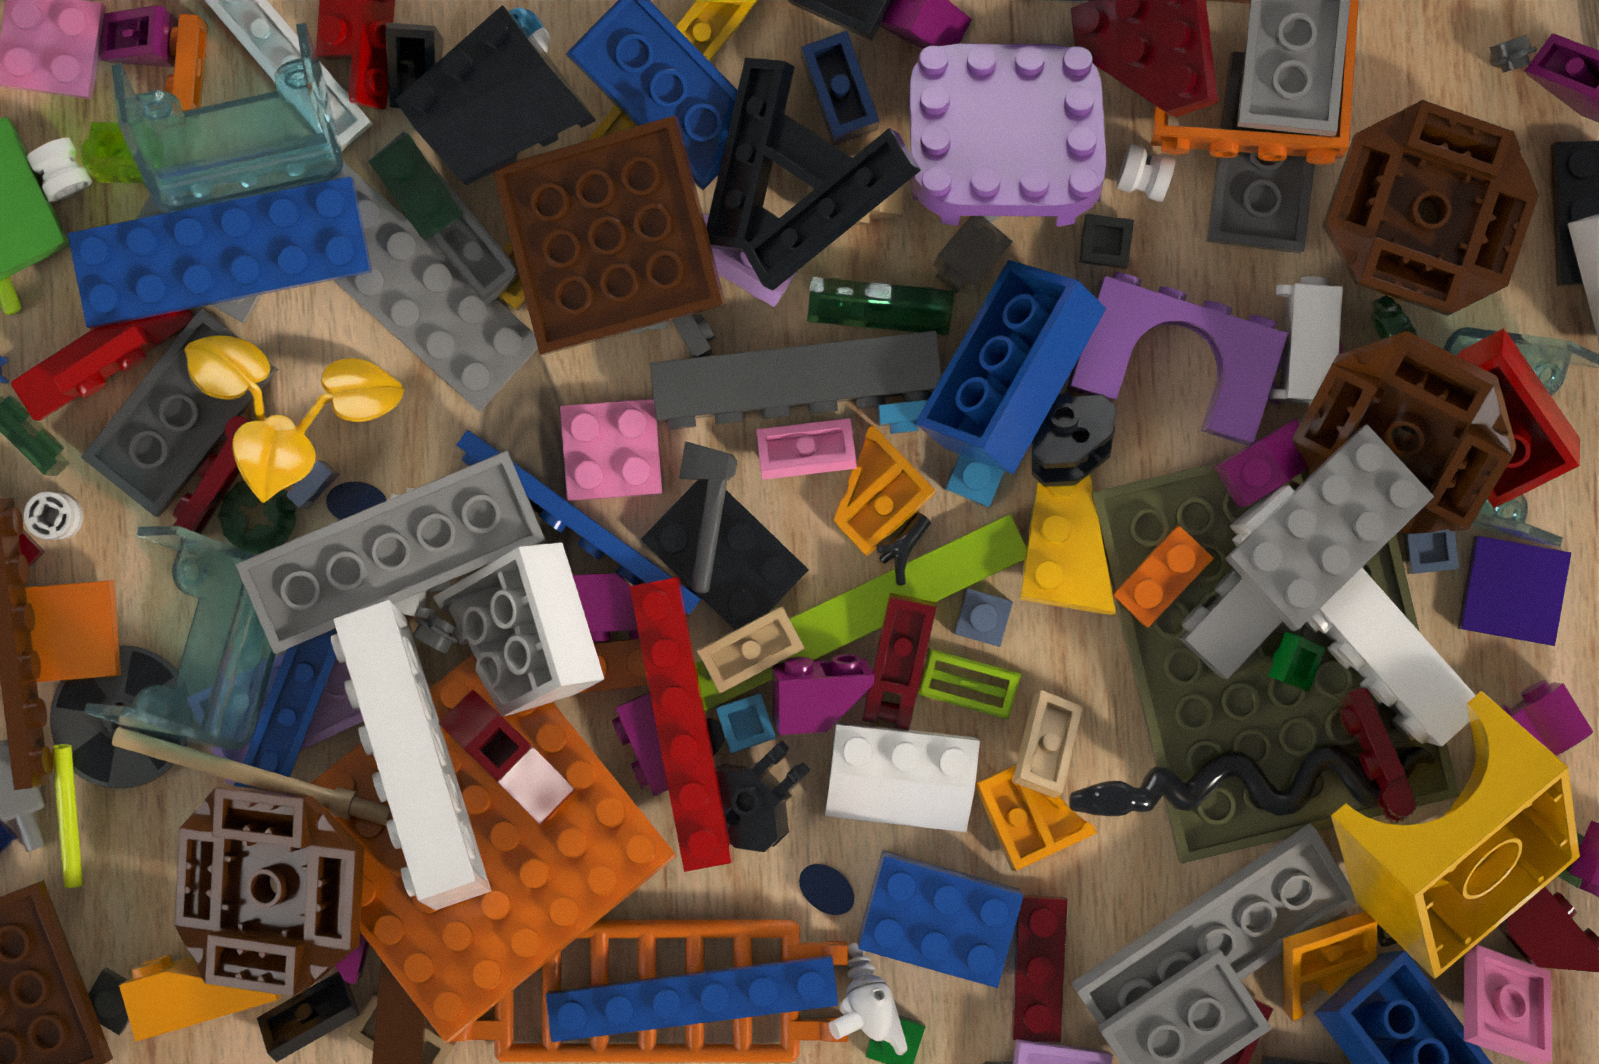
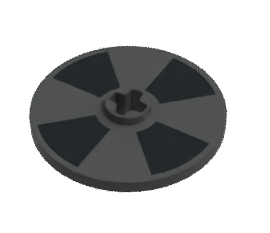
M123 645L119 646L122 675L61 680L54 694L50 712V728L54 744L71 745L74 773L92 784L115 789L134 788L148 784L164 775L172 768L174 763L113 746V736L119 727L118 722L112 721L113 711H121L123 704H125V712L132 714L131 723H123L121 728L185 747L188 744L193 727V710L187 700L191 695L186 682L177 669L169 661L152 651Z

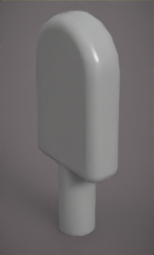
M8 740L0 741V820L3 822L12 819L16 820L26 852L45 846L34 812L43 809L46 806V800L41 786L14 790Z

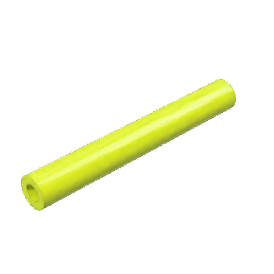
M61 744L52 747L63 885L65 888H76L83 885L72 747L69 744Z

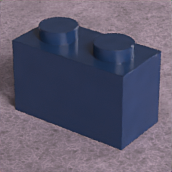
M847 30L802 46L801 59L832 145L835 146L877 131L879 118Z

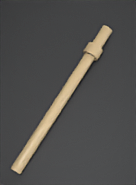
M121 727L116 729L113 736L112 745L262 790L314 796L324 808L329 809L331 815L350 820L354 816L387 826L386 822L391 820L392 817L390 806L359 798L358 792L339 786L335 790Z

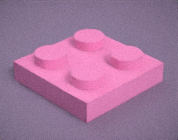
M6 0L0 37V87L93 100L106 6L102 3L84 0Z
M654 399L560 406L567 501L663 494L658 423Z
M1479 945L1471 948L1464 954V1041L1530 1064L1551 1063V971Z

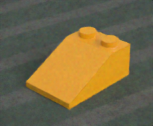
M171 954L143 962L142 966L131 969L133 977L119 985L135 1042L278 1000L283 995L205 984L196 967L198 963L195 959L184 958L173 962Z

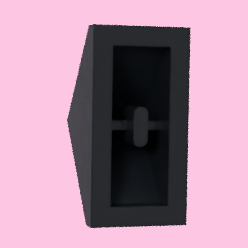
M387 22L385 29L390 107L400 108L395 99L442 58L444 39L436 26Z

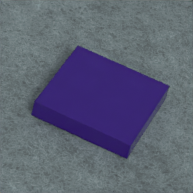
M1474 536L1458 629L1555 646L1571 552Z

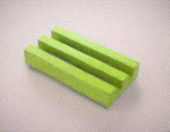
M929 648L917 694L1009 720L1021 674ZM936 661L1009 680L1007 689L934 669ZM931 678L1004 698L1002 707L930 688Z

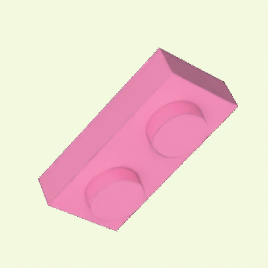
M851 418L756 429L762 480L857 469Z

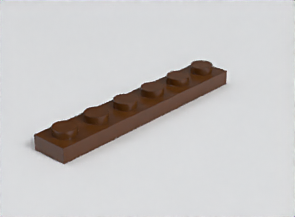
M0 498V682L14 790H21L49 783V775L53 769V759L49 747L45 746L43 727L47 722V710L43 699L39 698L37 679L41 674V662L38 653L33 650L31 631L35 627V614L32 605L27 602L25 583L29 579V566L26 557L21 555L19 535L23 532V518L20 509L15 507L14 498Z

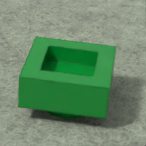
M1285 631L1281 644L1274 653L1273 665L1268 677L1309 692L1326 648L1301 636Z
M898 1015L907 1044V1051L903 1055H898L889 1042L884 1040L875 1041L870 1038L865 1051V1057L885 1064H914L926 1027L925 1024Z

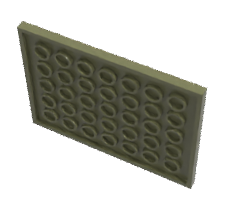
M1220 462L1092 492L1113 591L1125 581L1177 525L1182 527L1214 558L1149 628L1143 626L1116 600L1156 766L1172 769L1183 782H1186L1202 766L1217 755L1226 751H1239L1249 755L1258 763L1268 781L1276 790L1285 791L1291 786L1306 754L1315 747L1326 744L1339 745L1348 751L1364 772L1359 758V753L1364 752L1356 734L1352 736L1348 734L1339 709L1344 707L1341 700L1348 692L1361 688L1360 683L1364 678L1353 667L1350 666L1346 669L1334 658L1328 650L1332 642L1320 630L1314 633L1304 624L1299 630L1292 631L1282 621L1228 679L1220 678L1179 639L1186 630L1181 625L1184 619L1200 604L1207 608L1219 595L1214 590L1216 585L1234 569L1225 559L1236 548L1232 539L1237 534L1229 526L1257 502L1255 501L1248 506L1237 507L1213 467ZM1307 468L1282 486L1290 485L1295 491L1311 476L1309 469ZM1395 535L1362 568L1419 631L1397 536ZM1285 631L1301 636L1326 648L1309 692L1268 677L1273 665L1274 653L1280 646ZM1374 702L1398 757L1412 747H1423L1435 758V763L1432 765L1427 763L1417 764L1408 778V782L1413 790L1412 796L1416 798L1415 802L1417 804L1415 807L1459 797L1447 743L1441 747L1426 742L1421 744L1415 738L1412 741L1408 740L1393 724L1392 719L1396 714L1383 702L1380 705ZM1325 769L1321 773L1309 801L1301 810L1294 814L1277 816L1263 810L1255 803L1242 780L1235 775L1222 781L1197 808L1189 811L1174 809L1164 798L1178 859L1182 864L1286 839L1309 823L1317 831L1334 827L1331 815L1345 803L1368 818L1383 814V810L1379 807L1365 806L1355 799L1339 775L1331 769ZM1376 779L1370 780L1372 783L1378 784Z

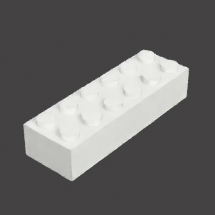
M1290 485L1279 487L1260 498L1229 526L1237 534L1232 539L1236 547L1294 492ZM1363 568L1305 623L1314 633L1320 630L1330 639L1332 644L1328 647V650L1343 667L1348 669L1351 666L1361 674L1364 680L1360 683V686L1368 689L1372 700L1376 704L1380 705L1383 702L1396 714L1392 719L1393 724L1408 740L1412 741L1415 738L1421 744L1426 742L1442 747L1470 722L1467 702L1476 695Z
M390 600L334 618L337 634L331 636V643L337 660L340 664L345 662L349 670L351 680L344 682L346 693L352 708L360 709L365 726L358 728L359 736L368 756L373 754L379 772L372 774L373 783L380 801H387L390 806L393 819L386 822L387 829L394 848H402L407 866L401 868V876L410 897L416 895L419 902L434 910H439L491 892L492 890L441 726L438 724L440 721L408 619Z

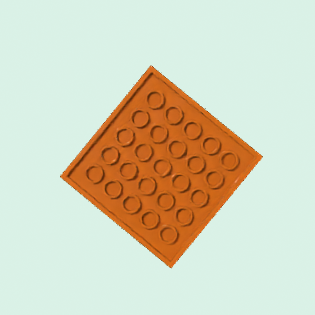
M474 654L470 655L429 688L439 721L472 689L499 713L475 671L477 659ZM553 702L509 716H503L575 789L542 825L442 728L492 890L491 892L439 910H434L419 902L416 895L412 897L408 895L401 876V868L407 866L402 848H394L387 826L354 816L350 820L333 816L365 848L360 932L446 1043L453 1040L677 857L675 852ZM362 743L311 782V784L335 790L338 786L358 792L359 798L389 806L387 801L381 802L377 795L372 774L379 772L373 754L369 756L366 754Z

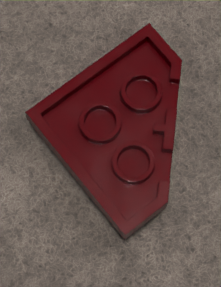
M1091 0L1071 8L1075 47L1087 49L1092 55V63L1152 104L1170 115L1179 117L1218 103L1206 0Z

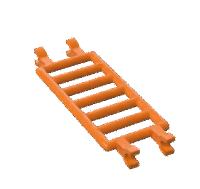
M599 919L577 937L590 938V986L609 984V938H638V980L657 977V938H686L685 974L704 971L705 938H733V968L752 965V938L781 939V961L832 955L833 965H848L847 941L800 942L799 924L791 919ZM560 951L542 966V1043H513L514 990L495 1004L494 1018H478L450 1041L494 1040V1054L500 1062L791 1063L799 1057L800 1040L848 1042V1035L837 1040L831 1034L829 1022L839 1017L800 1018V1011L781 1013V1044H752V1017L733 1019V1044L704 1043V1023L685 1025V1043H657V1029L638 1031L637 1043H609V1035L590 1037V1043L551 1042L545 994L548 991L561 990Z

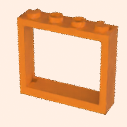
M1206 0L1232 3H1250V0ZM1350 0L1338 127L1335 136L1168 125V113L1153 104L1150 146H1161V151L1168 154H1187L1190 152V149L1209 150L1211 156L1220 158L1237 157L1238 152L1258 153V158L1265 161H1283L1287 159V155L1306 157V162L1318 165L1333 164L1335 159H1342L1349 148L1359 0Z

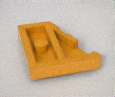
M874 425L869 427L866 432V440L856 463L857 469H852L844 498L841 499L833 519L834 523L866 557L876 549L878 544H882L936 494L935 489Z
M1016 764L975 783L977 793L1012 871L1020 870L1097 834L1095 827L1090 822L1084 821L1065 805L1066 802L1059 796L1053 798L1013 783Z
M1366 911L1283 938V1010L1292 1021L1300 1019L1306 1014L1301 1005L1319 991L1324 989L1328 995H1331L1351 975L1359 973L1377 959V922Z

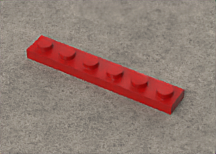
M675 577L629 586L684 872L730 864L733 862V856L680 579Z

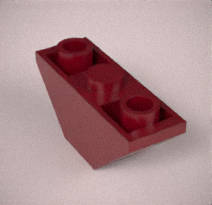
M473 689L438 723L540 825L575 791L561 774Z
M1546 887L1542 888L1497 926L1524 960L1537 967L1599 972V937L1589 928L1582 931L1572 919L1577 914L1576 910L1558 891L1552 895Z

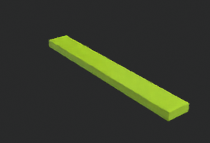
M1011 514L907 562L905 585L899 586L896 584L895 569L789 618L805 649L777 664L785 663V660L792 657H806L815 660L882 628L890 593L937 602L1025 560L1027 547ZM701 660L696 663L705 711L772 680L771 666L734 687L719 693L703 661Z

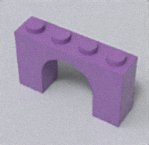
M1114 272L1113 278L1104 276L1099 281L1095 297L1107 309L1072 369L1066 389L1088 396L1104 395L1110 402L1117 400L1130 355L1139 338L1147 330L1157 326L1178 325L1196 332L1207 342L1214 354L1217 365L1216 384L1201 431L1244 445L1254 443L1288 333L1276 330L1278 322L1266 317L1250 315L1249 320L1232 316V308L1218 302L1205 300L1203 306L1185 301L1187 294L1177 289L1160 286L1158 292L1140 287L1142 280L1129 274Z

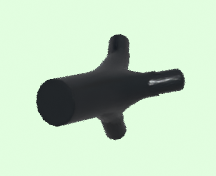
M919 512L912 517L893 540L878 544L876 547L878 553H883L879 557L883 564H886L895 557L896 584L899 586L906 584L905 568L912 548L931 525L930 520Z

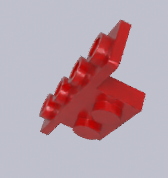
M320 0L315 56L324 59H352L349 101L351 103L375 110H385L387 107L389 83L385 28L387 22L393 23L395 0Z
M191 309L94 328L11 382V386L32 419L41 421L77 397L86 398L106 386L107 382L105 379L120 370L127 372L143 363L147 359L146 353L184 330L193 319L194 314Z

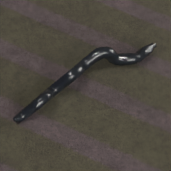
M1324 744L1315 747L1306 754L1291 786L1285 791L1276 790L1270 784L1258 763L1249 755L1239 751H1226L1208 761L1186 782H1183L1172 769L1156 766L1151 768L1145 775L1140 788L1133 787L1122 781L1101 782L1072 792L1069 797V803L1072 811L1114 817L1123 816L1132 811H1151L1163 796L1174 809L1189 811L1197 808L1222 781L1235 775L1242 780L1251 797L1260 808L1281 816L1294 814L1306 805L1315 788L1317 779L1325 769H1331L1336 772L1352 796L1362 805L1373 808L1379 807L1376 800L1381 789L1379 784L1372 783L1367 778L1352 754L1339 745ZM1412 747L1399 756L1407 779L1417 764L1427 763L1432 765L1435 763L1433 755L1423 747Z

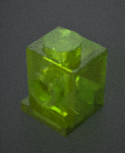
M91 122L88 140H85L82 145L81 159L84 167L96 182L140 183L145 188H154L163 145L146 123Z

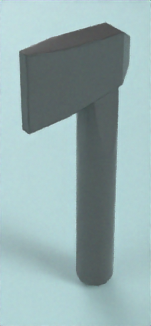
M685 441L679 479L708 480L691 581V589L694 592L707 593L710 590L727 480H730L736 474L737 459L733 454Z

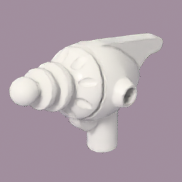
M852 943L848 947V955L852 959L848 961L847 965L848 968L852 969L848 971L847 975L853 981L848 985L846 998L840 1004L843 1016L829 1022L830 1032L838 1040L861 1029L875 1041L884 1040L889 1042L898 1055H903L907 1051V1044L892 991L883 978L872 974L876 969L874 965L868 964L871 961L870 957L862 956L864 951L858 949L857 943Z

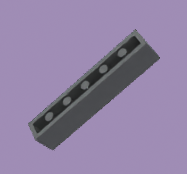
M936 331L650 363L656 420L658 423L667 422L668 430L696 427L695 418L713 416L715 417V425L743 422V413L762 411L763 419L791 416L790 408L809 406L810 414L838 411L837 402L856 400L857 409L884 405L885 397L904 395V402L928 401L941 379Z

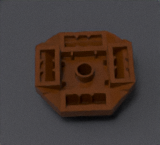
M1421 100L1353 135L1322 226L1355 284L1446 316L1507 287L1539 197L1530 171L1520 153L1521 148L1515 132ZM1421 200L1430 201L1437 208L1438 217L1434 224L1427 223L1421 219L1418 212Z
M1408 331L1337 355L1292 438L1299 454H1303L1309 472L1312 475L1360 427L1367 424L1434 496L1400 530L1405 534L1431 533L1449 529L1450 532L1469 530L1516 450V443L1498 377ZM1400 426H1409L1418 434L1407 433Z
M224 785L214 788L205 798V802L179 828L174 925L186 948L197 961L198 965L196 967L205 984L293 997L303 993L359 947L365 848L314 796ZM271 877L274 879L276 883L277 893H275L271 888Z

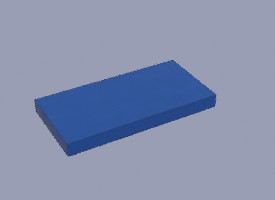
M618 0L565 55L636 126L671 116L678 117L695 185L703 191L718 176L738 90L650 0Z

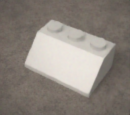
M836 722L825 816L966 832L975 791L980 740L970 736Z

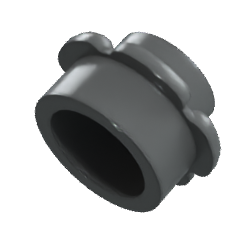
M1524 35L1490 47L1494 60L1490 63L1492 66L1500 64L1502 72H1508L1531 64L1528 54L1536 52L1537 48H1531L1528 36Z
M431 613L426 621L420 618L416 619L415 622L419 624L412 635L414 638L444 654L447 653L452 642L458 643V639L451 635L455 629L454 625Z

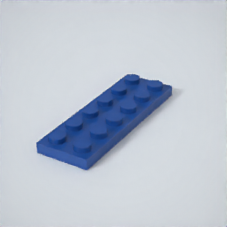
M351 176L68 233L86 327L90 329L372 273L355 183Z

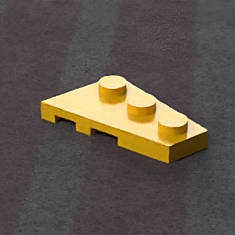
M1090 474L1074 486L1044 487L1037 480L1019 600L1112 616L1116 613L1099 518L1092 496L1093 486Z

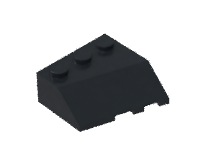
M503 5L395 99L414 129L465 185L515 162L519 152L537 143L545 147L559 140L558 133L576 124L583 128L597 121L531 32Z

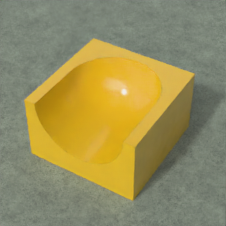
M1483 691L1467 702L1476 752L1474 768L1465 788L1443 817L1414 825L1388 824L1360 814L1347 803L1331 815L1356 903L1434 979L1580 857L1568 766Z

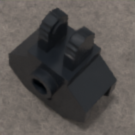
M1064 391L1061 395L1058 394L1031 442L1033 445L1032 476L1044 487L1074 486L1111 457L1115 433L1116 407L1104 395L1072 397L1067 391ZM1088 456V460H1087L1086 462H1084V463H1081V462H1083V461L1086 459V457Z
M783 740L773 747L759 762L748 767L722 764L716 767L729 840L734 848L766 852L771 846H776L789 833L786 801L792 796L789 792L810 772V769L802 762L800 765L794 766L781 783L769 772L774 765H777L787 755L789 747Z

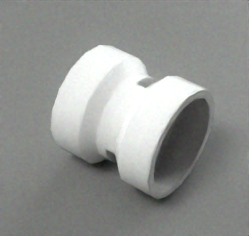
M61 138L48 142L36 148L27 156L33 172L43 175L42 190L49 202H57L72 197L88 188L92 183L87 170L80 167L74 161L77 150L70 138Z
M1130 143L1121 165L1116 189L1128 193L1138 189L1144 192L1148 199L1161 203L1173 175L1176 157L1165 153L1157 156L1148 155L1144 147Z
M41 492L33 496L26 504L23 513L24 523L29 532L45 540H62L72 537L81 528L84 519L83 509L79 502L71 495L59 492Z

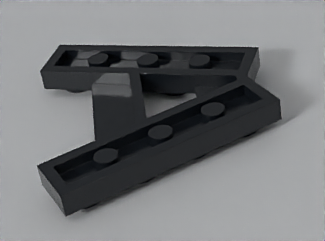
M745 58L706 228L711 248L744 252L761 284L773 291L914 177L921 169L900 134L891 128H888L853 158L784 114L795 68L793 65L780 60ZM773 161L814 188L811 193L780 218L763 207Z

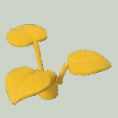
M209 336L190 342L184 349L190 378L205 394L213 398L231 400L242 397L247 390L251 392L256 419L255 421L245 423L235 432L232 450L243 479L262 503L284 488L299 482L312 470L316 454L311 442L305 436V431L325 404L332 402L334 413L343 420L364 422L376 419L395 408L402 400L405 391L398 380L371 362L358 358L340 359L330 363L322 373L321 385L327 393L318 397L300 424L295 426L293 421L284 415H272L268 419L265 417L262 392L256 383L268 377L270 364L264 353L255 345L232 336Z

